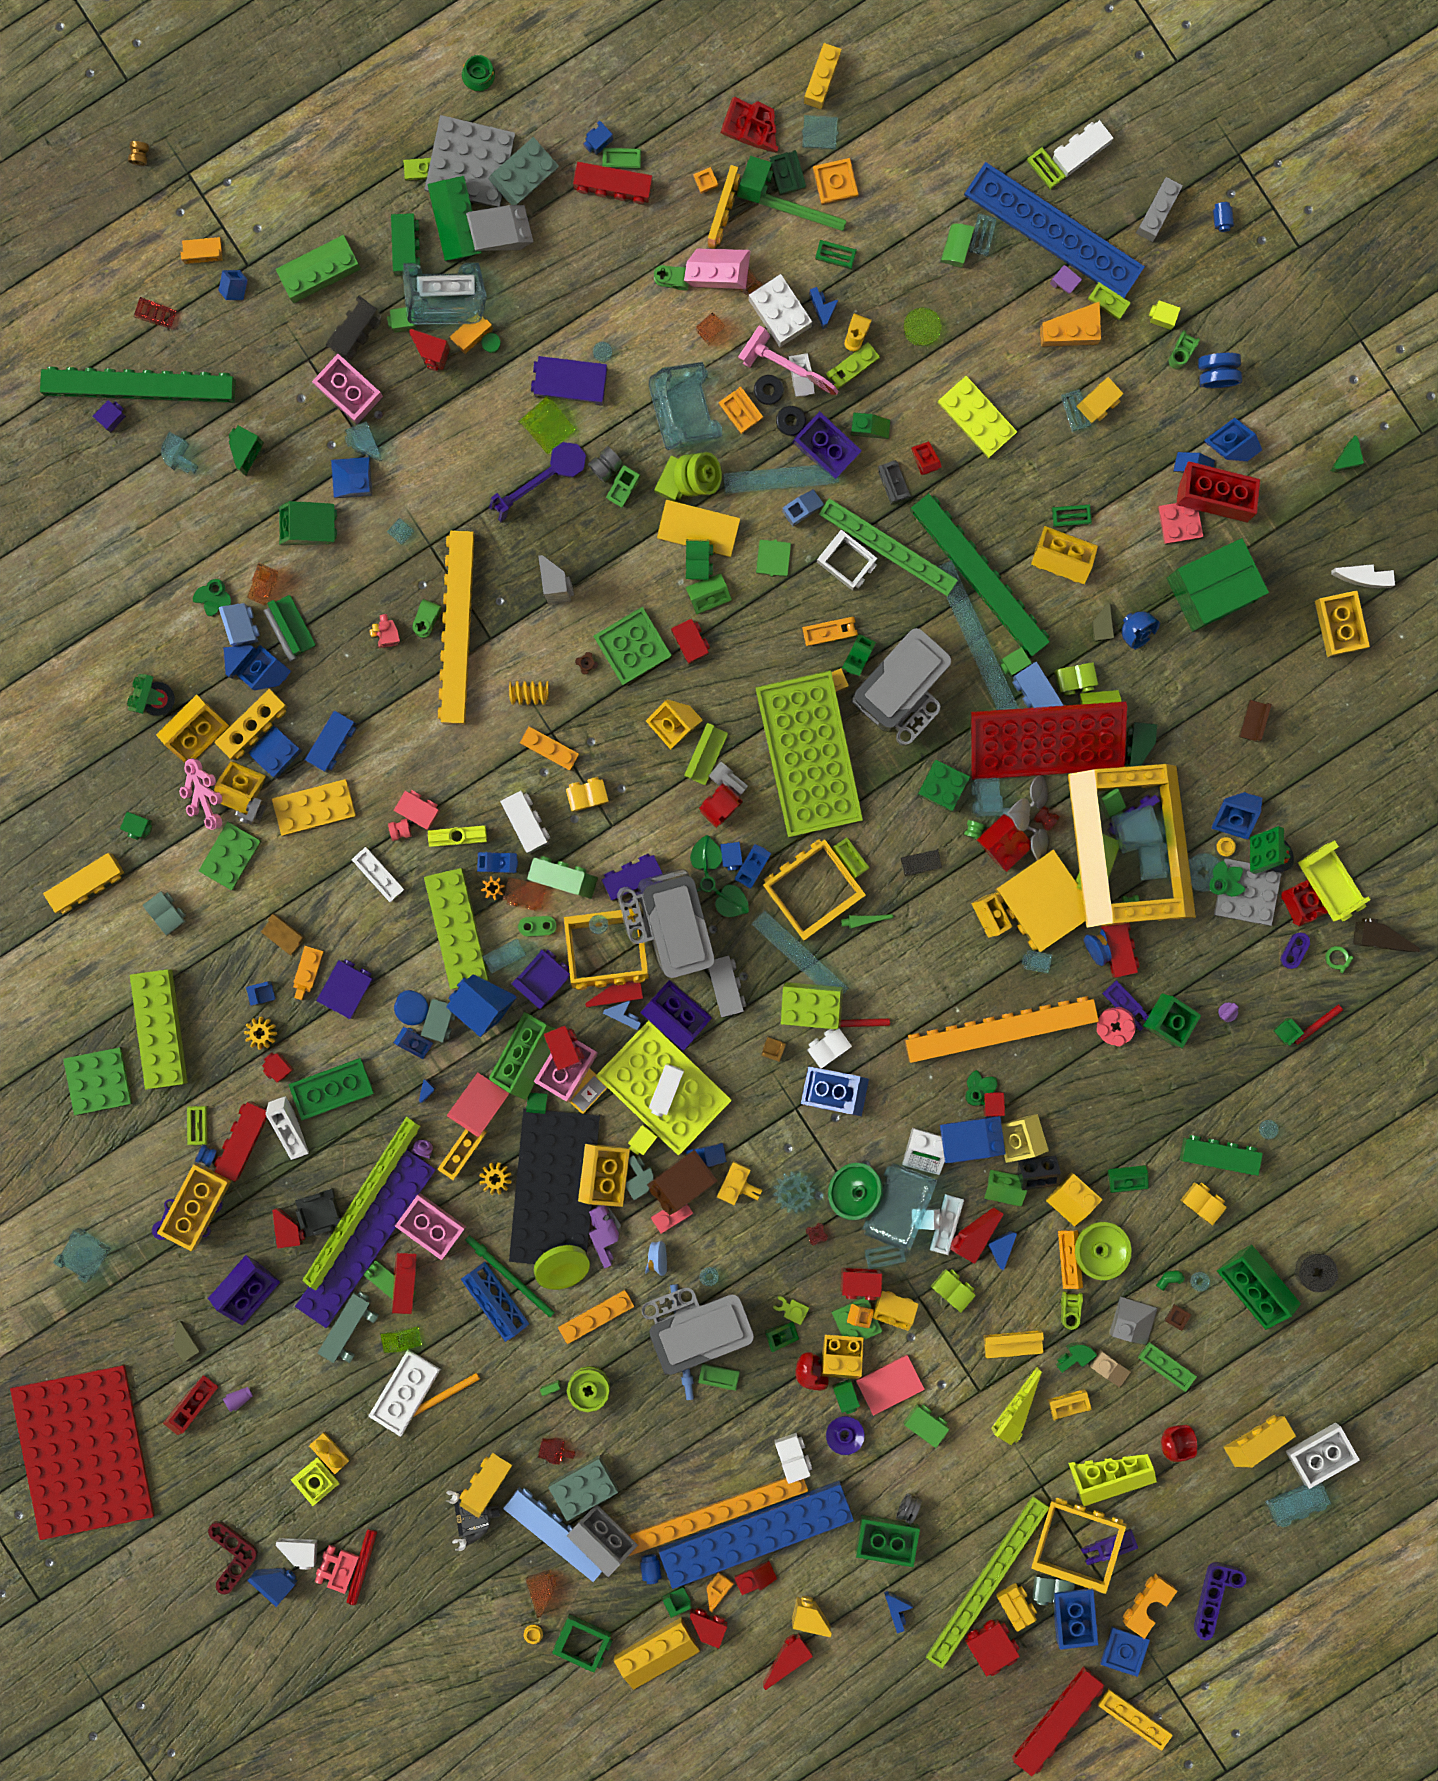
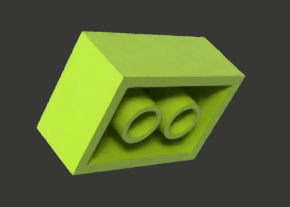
M786 982L783 986L781 1024L839 1029L841 1025L843 987Z

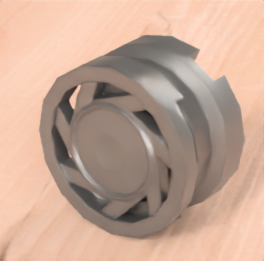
M907 1493L900 1504L896 1518L904 1519L911 1525L919 1512L922 1500L914 1499L912 1495Z

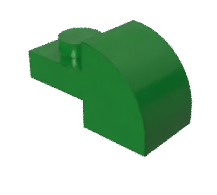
M1074 1342L1066 1346L1070 1353L1068 1355L1067 1353L1061 1355L1055 1365L1063 1373L1076 1362L1081 1367L1085 1366L1097 1354L1088 1345Z

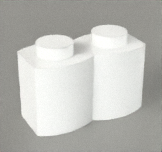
M828 1029L824 1032V1038L821 1040L816 1038L808 1044L810 1048L807 1051L820 1069L852 1047L840 1029Z

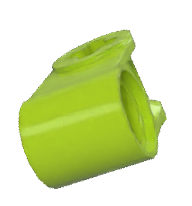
M1065 1291L1062 1292L1061 1323L1068 1329H1076L1080 1325L1083 1303L1082 1293L1067 1294ZM1069 1315H1074L1075 1322L1072 1325H1067L1066 1318Z

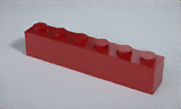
M1083 1666L1012 1756L1014 1763L1030 1776H1033L1035 1773L1038 1774L1044 1766L1043 1762L1047 1758H1051L1055 1753V1747L1058 1743H1062L1066 1739L1069 1729L1071 1727L1074 1728L1078 1724L1081 1714L1083 1712L1086 1713L1090 1709L1092 1700L1101 1695L1104 1690L1102 1680Z

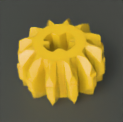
M259 1017L258 1021L253 1018V1025L246 1024L250 1031H244V1034H250V1037L245 1040L246 1042L253 1040L251 1043L252 1048L256 1044L259 1050L263 1048V1044L266 1048H269L270 1044L268 1041L275 1042L271 1035H277V1032H272L271 1029H274L276 1025L268 1026L271 1022L270 1019L264 1022L263 1017ZM262 1028L261 1031H265V1035L259 1038L260 1035H257V1031Z
M492 1162L489 1164L490 1169L486 1166L483 1168L487 1174L480 1173L479 1176L485 1178V1180L480 1181V1185L487 1184L483 1189L484 1191H487L490 1187L491 1195L494 1194L495 1189H497V1193L500 1195L502 1194L501 1187L505 1191L508 1190V1186L504 1183H512V1180L506 1179L512 1173L508 1172L505 1174L504 1171L507 1170V1166L501 1170L500 1162L497 1163L496 1168ZM498 1174V1178L500 1177L501 1181L493 1183L491 1177Z

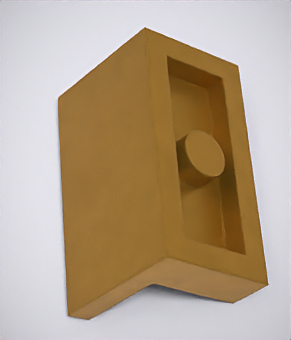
M272 914L261 933L291 956L305 937L279 916Z

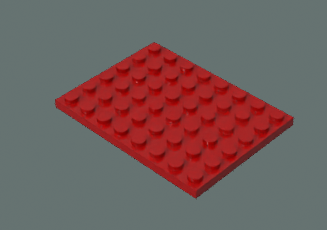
M125 1364L10 1388L39 1540L155 1516Z

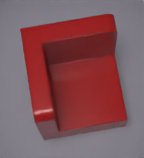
M1004 1092L985 1093L984 1116H1005Z

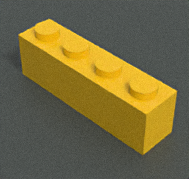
M107 853L44 892L43 895L55 913L65 914L72 910L71 906L75 903L81 904L88 900V895L91 893L97 894L104 890V885L111 882L113 884L120 880V875L124 871L113 853Z

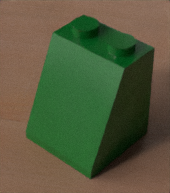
M289 501L280 506L279 545H329L335 542L337 529L335 528L334 521L337 519V510L334 509V504Z

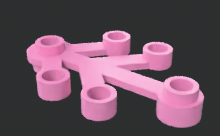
M188 759L184 767L187 778L185 787L180 788V796L184 799L192 796L193 782L195 789L192 803L186 807V812L189 816L198 815L199 802L201 801L207 817L204 820L206 828L210 830L219 829L222 826V819L220 815L213 814L207 799L209 797L212 805L222 802L221 794L208 788L215 785L216 779L214 775H209L202 770V764L199 760Z

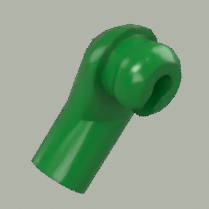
M1167 1271L1156 1286L1164 1291L1169 1283L1181 1284L1184 1282L1185 1277L1180 1271Z

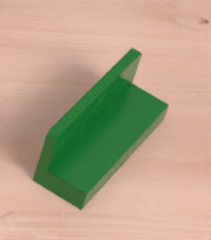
M290 595L278 601L272 600L267 603L295 656L316 646Z

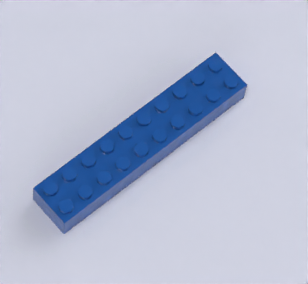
M836 1481L659 1548V1554L671 1587L674 1589L853 1522L854 1519L841 1483Z

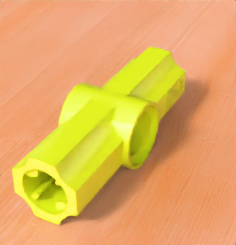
M485 825L428 830L429 847L487 842ZM456 831L462 833V839L458 842L453 840V833Z

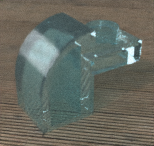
M169 432L161 447V455L164 462L172 470L175 471L178 466L180 470L187 474L189 471L195 474L198 469L196 464L183 457L190 444Z

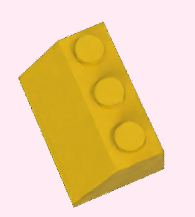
M1044 526L1031 565L1085 585L1093 567L1098 546Z
M196 695L156 735L170 751L185 763L188 759H196L229 725L200 696Z

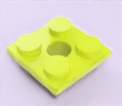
M318 1457L291 1479L312 1506L340 1484ZM310 1478H318L320 1485L313 1487L310 1484Z

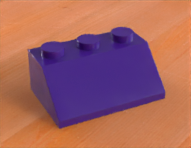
M670 980L640 1012L683 1051L712 1019L710 1015Z
M245 1255L208 1299L217 1312L243 1326L280 1281L259 1262Z

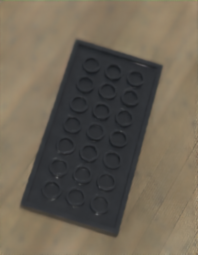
M523 1108L509 1262L535 1264L538 1258L548 1250L564 1245L580 1247L587 1254L591 1218L589 1211H591L592 1204L579 1202L578 1199L585 1144H598L600 1115L546 1110V1114L526 1112V1108Z

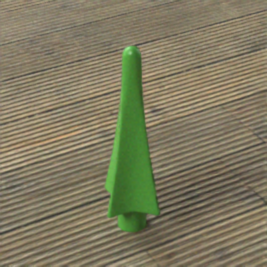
M892 914L876 916L847 915V919H841L842 927L849 926V929L872 922L892 919L894 916Z

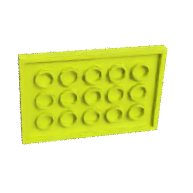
M649 1020L596 1075L608 1089L678 1156L732 1101ZM667 1063L683 1069L684 1072L667 1115L663 1114L660 1117L652 1114V1109H649V1106Z

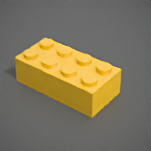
M199 1163L193 1164L157 1234L189 1251L196 1250L231 1180Z

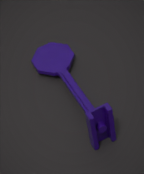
M562 442L552 449L550 468L509 496L501 498L498 493L491 497L489 508L491 510L495 508L498 513L500 512L498 520L501 523L507 518L508 510L515 501L554 474L573 478L582 472L585 464V453L578 444Z

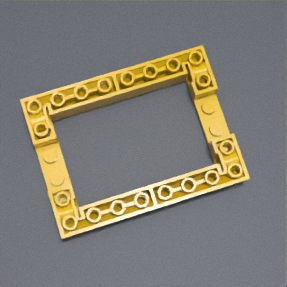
M1169 764L1094 769L1068 774L1086 926L1098 927L1121 925L1129 922L1196 918L1177 767ZM1163 785L1160 786L1174 898L1111 904L1097 792L1107 791L1111 788L1136 786L1150 788Z

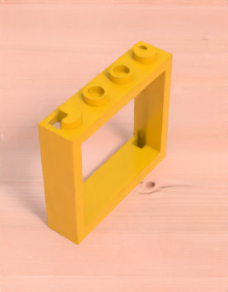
M818 839L810 845L812 848L810 851L805 853L803 850L795 856V862L792 864L789 862L785 863L779 868L781 870L780 873L777 875L772 873L764 879L766 883L763 884V887L803 941L865 896L863 890L826 840L821 842ZM823 848L856 893L803 931L771 886Z
M629 909L630 915L627 917L634 919L635 914L632 909ZM621 910L564 917L572 988L584 990L589 986L601 988L612 983L623 985L628 981L641 983L645 979H649L645 942L639 943L641 971L577 979L572 929L624 923ZM637 929L638 937H640L641 930Z
M1061 1498L1052 1499L1031 1569L1089 1589L1093 1588L1095 1591L1106 1594L1126 1529V1524L1123 1523L1124 1520L1114 1516L1112 1519L1105 1517V1513L1097 1510L1093 1512L1087 1511L1085 1506L1083 1507L1079 1504H1075V1506L1067 1504L1068 1501ZM1055 1508L1119 1529L1103 1581L1040 1560Z

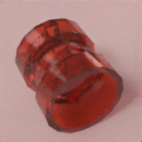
M1044 805L1033 820L1036 823L1042 822L1043 828L1049 831L1060 816L1056 813H1049V808Z

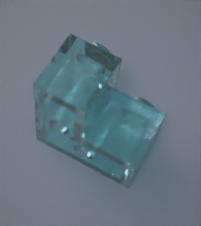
M999 778L975 779V783L971 784L972 795H975V802L972 803L973 814H976V818L1002 816L1003 803L1002 796H1000Z

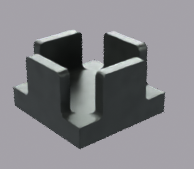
M333 1188L295 1200L298 1209L296 1211L301 1229L305 1231L306 1237L333 1230L342 1219Z

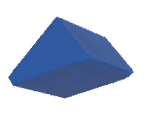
M426 1078L423 1080L420 1103H423L436 1090V1087Z

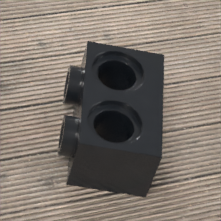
M1056 1156L1018 1160L1017 1173L1022 1190L1060 1186L1061 1171Z

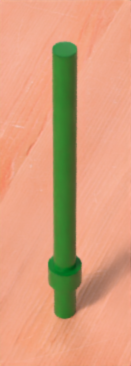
M471 1235L464 1240L475 1250L479 1257L482 1256L549 1318L555 1313L487 1251L488 1248L486 1246L480 1245Z

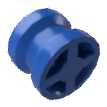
M202 1144L195 1162H202L209 1168L217 1150L208 1149L206 1145Z

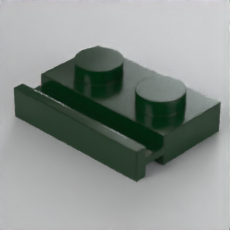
M796 150L769 157V162H772L771 168L780 196L800 189H806L805 179Z

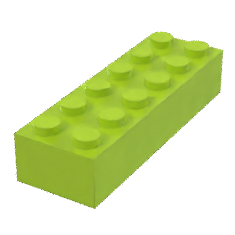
M463 868L425 876L424 881L450 989L459 988L457 986L464 977L468 979L473 974L489 981Z
M166 969L131 974L130 982L145 1089L188 1083L173 970Z

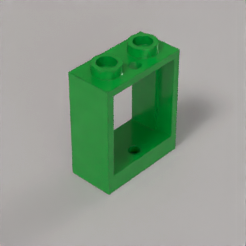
M569 1614L553 1647L552 1654L594 1673L596 1668L600 1669L604 1661V1657H602L604 1650L608 1651L613 1640L610 1639L611 1633ZM573 1626L603 1639L593 1663L562 1650Z

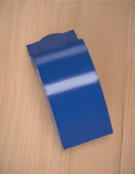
M754 844L735 880L751 889L771 853L765 848Z
M478 852L477 872L516 873L518 866L517 853Z

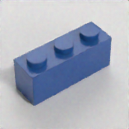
M334 711L305 760L326 773L329 770L332 771L337 763L336 757L338 754H342L347 746L345 742L348 737L352 738L356 732V723Z

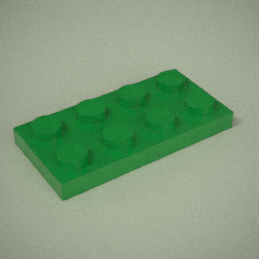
M362 1058L288 1084L301 1121L374 1094Z

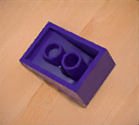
M820 411L792 441L807 457L834 479L862 451Z

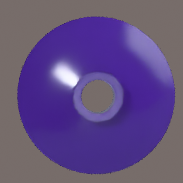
M838 1417L827 1428V1443L834 1452L840 1455L855 1453L864 1442L863 1427L859 1421L852 1417ZM843 1431H847L849 1433L846 1438L841 1436V1433Z

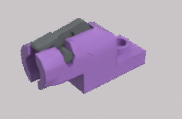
M600 1205L589 1211L592 1225L596 1227V1229L589 1232V1235L605 1269L612 1265L611 1260L614 1259L610 1249L606 1250L605 1247L618 1241V1230L621 1224L609 1206Z

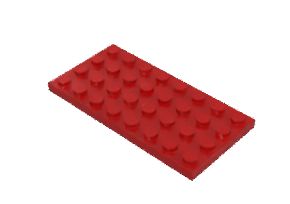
M1124 701L971 712L972 780L1065 774L1094 769L1125 767L1127 703Z

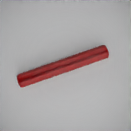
M371 1529L366 1531L346 1602L350 1605H356L377 1535V1532Z

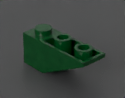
M1134 722L1128 727L1127 737L1130 738V745L1126 746L1125 755L1128 757V765L1125 764V767L1142 765L1156 744L1157 724Z

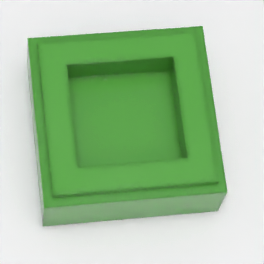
M556 1380L541 1386L540 1392L542 1396L560 1390V1381Z

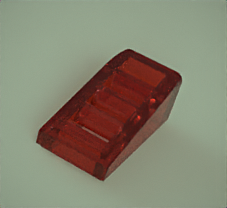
M140 297L133 317L171 329L177 311ZM146 305V306H147L146 312H145V314H142L141 312H142L143 306ZM151 307L155 308L152 317L148 316ZM158 310L162 311L160 320L156 319ZM166 312L170 313L167 323L163 322Z

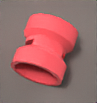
M407 818L402 819L398 823H388L392 841L399 840L401 837H412Z

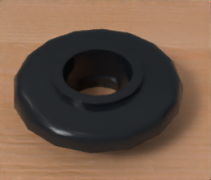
M764 375L754 385V395L762 404H775L783 396V383L774 375ZM766 385L773 386L774 393L772 395H766L763 392V388Z
M786 406L778 412L776 424L783 434L794 436L804 429L806 417L800 408ZM788 416L796 418L797 422L794 426L786 424L785 420Z

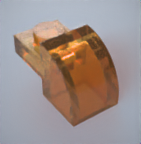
M258 563L247 598L266 605L272 588L276 585L278 570Z

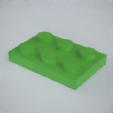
M227 821L201 865L199 872L233 891L259 847L261 840Z

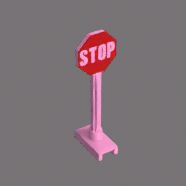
M760 325L738 356L739 359L744 361L743 364L749 368L758 355L766 357L795 374L808 378L820 389L831 395H837L839 392L824 377L815 372H807L804 368L769 350L765 344L771 336Z

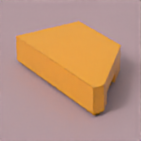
M717 1572L707 1585L709 1611L711 1612L734 1584L721 1572Z

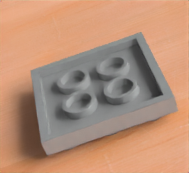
M1224 859L1227 868L1234 866L1243 868L1242 876L1238 883L1245 888V891L1234 897H1230L1225 893L1217 895L1214 915L1272 926L1281 873L1268 869L1258 874H1253L1250 872V863Z

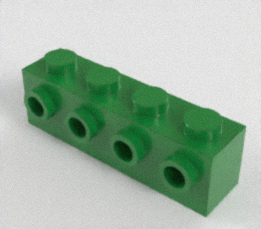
M1189 1135V1138H1183L1179 1160L1259 1176L1263 1153L1258 1152L1256 1147L1246 1146V1149L1238 1148L1239 1144L1227 1142L1226 1146L1221 1145L1220 1140L1209 1138L1208 1142L1201 1141L1199 1136Z

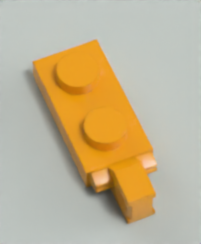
M308 946L304 947L294 979L293 987L297 988L295 999L303 1000L306 991L310 992L311 988H313L324 951Z

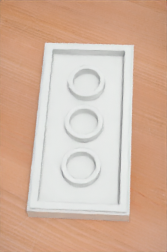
M408 1349L368 1417L401 1437L441 1369Z

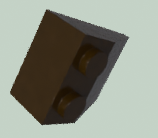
M1362 918V922L1355 923L1353 945L1405 952L1420 951L1419 947L1385 924L1378 923V919Z

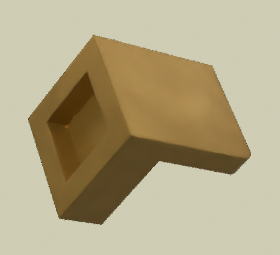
M767 1037L761 1055L780 1062L786 1043Z

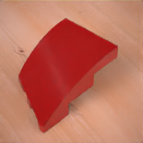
M733 97L720 133L756 148L775 153L778 151L775 138L774 109L759 101L751 105L737 97Z

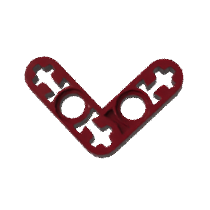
M216 1521L208 1529L210 1538L235 1556L216 1582V1590L220 1594L225 1595L232 1591L256 1559L258 1551L254 1545L225 1523ZM219 1526V1527H221L220 1532H221L222 1534L225 1535L226 1532L229 1533V1534L225 1537L224 1541L221 1540V1539L223 1538V1535H222V1534H220V1533H218L217 1535L214 1534V1531H215L214 1528H217V1527ZM230 1537H234L238 1540V1545L236 1547H230L228 1545V1539ZM242 1543L244 1544L242 1549L245 1551L251 1550L253 1557L249 1556L246 1558V1553L243 1550H240L239 1553L237 1552ZM234 1564L241 1566L242 1572L240 1574L232 1572L231 1567ZM230 1576L232 1579L228 1583L229 1588L223 1589L221 1582H225Z

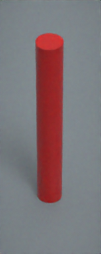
M1338 1004L1303 1031L1304 1034L1295 1041V1044H1300L1343 1011L1342 1007Z
M890 1018L841 1020L840 1027L890 1026Z

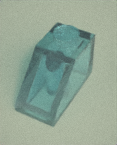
M367 421L345 430L347 436H344L348 447L352 446L354 451L379 462L383 460Z

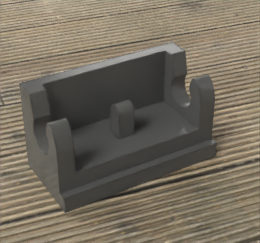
M896 460L878 466L877 470L891 505L911 497Z

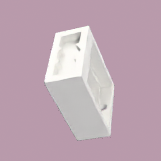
M840 530L817 559V563L853 590L855 587L859 589L865 581L864 575L867 572L871 574L875 569L877 558L844 531ZM843 541L869 561L853 582L827 563L828 559Z
M665 1064L649 1109H652V1114L660 1117L663 1114L667 1115L684 1072L683 1069Z

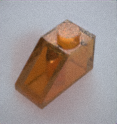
M550 1570L527 1576L526 1579L537 1618L542 1616L554 1593V1586H557L555 1575H551Z

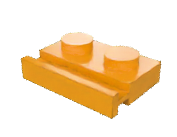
M741 386L718 402L740 434H743L763 419L762 414Z

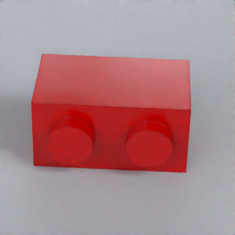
M691 618L671 628L688 665L709 655L708 649H710L706 638L702 640L699 634L702 630L697 621L693 622Z

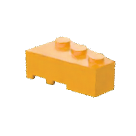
M1100 301L1043 322L1040 327L1041 347L1098 345L1101 340Z

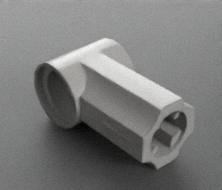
M721 761L708 775L719 786L722 783L728 785L739 797L748 787Z

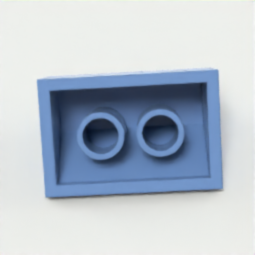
M1037 662L1013 677L1014 681L1012 683L1018 692L1021 690L1024 695L1022 699L1028 708L1064 706Z

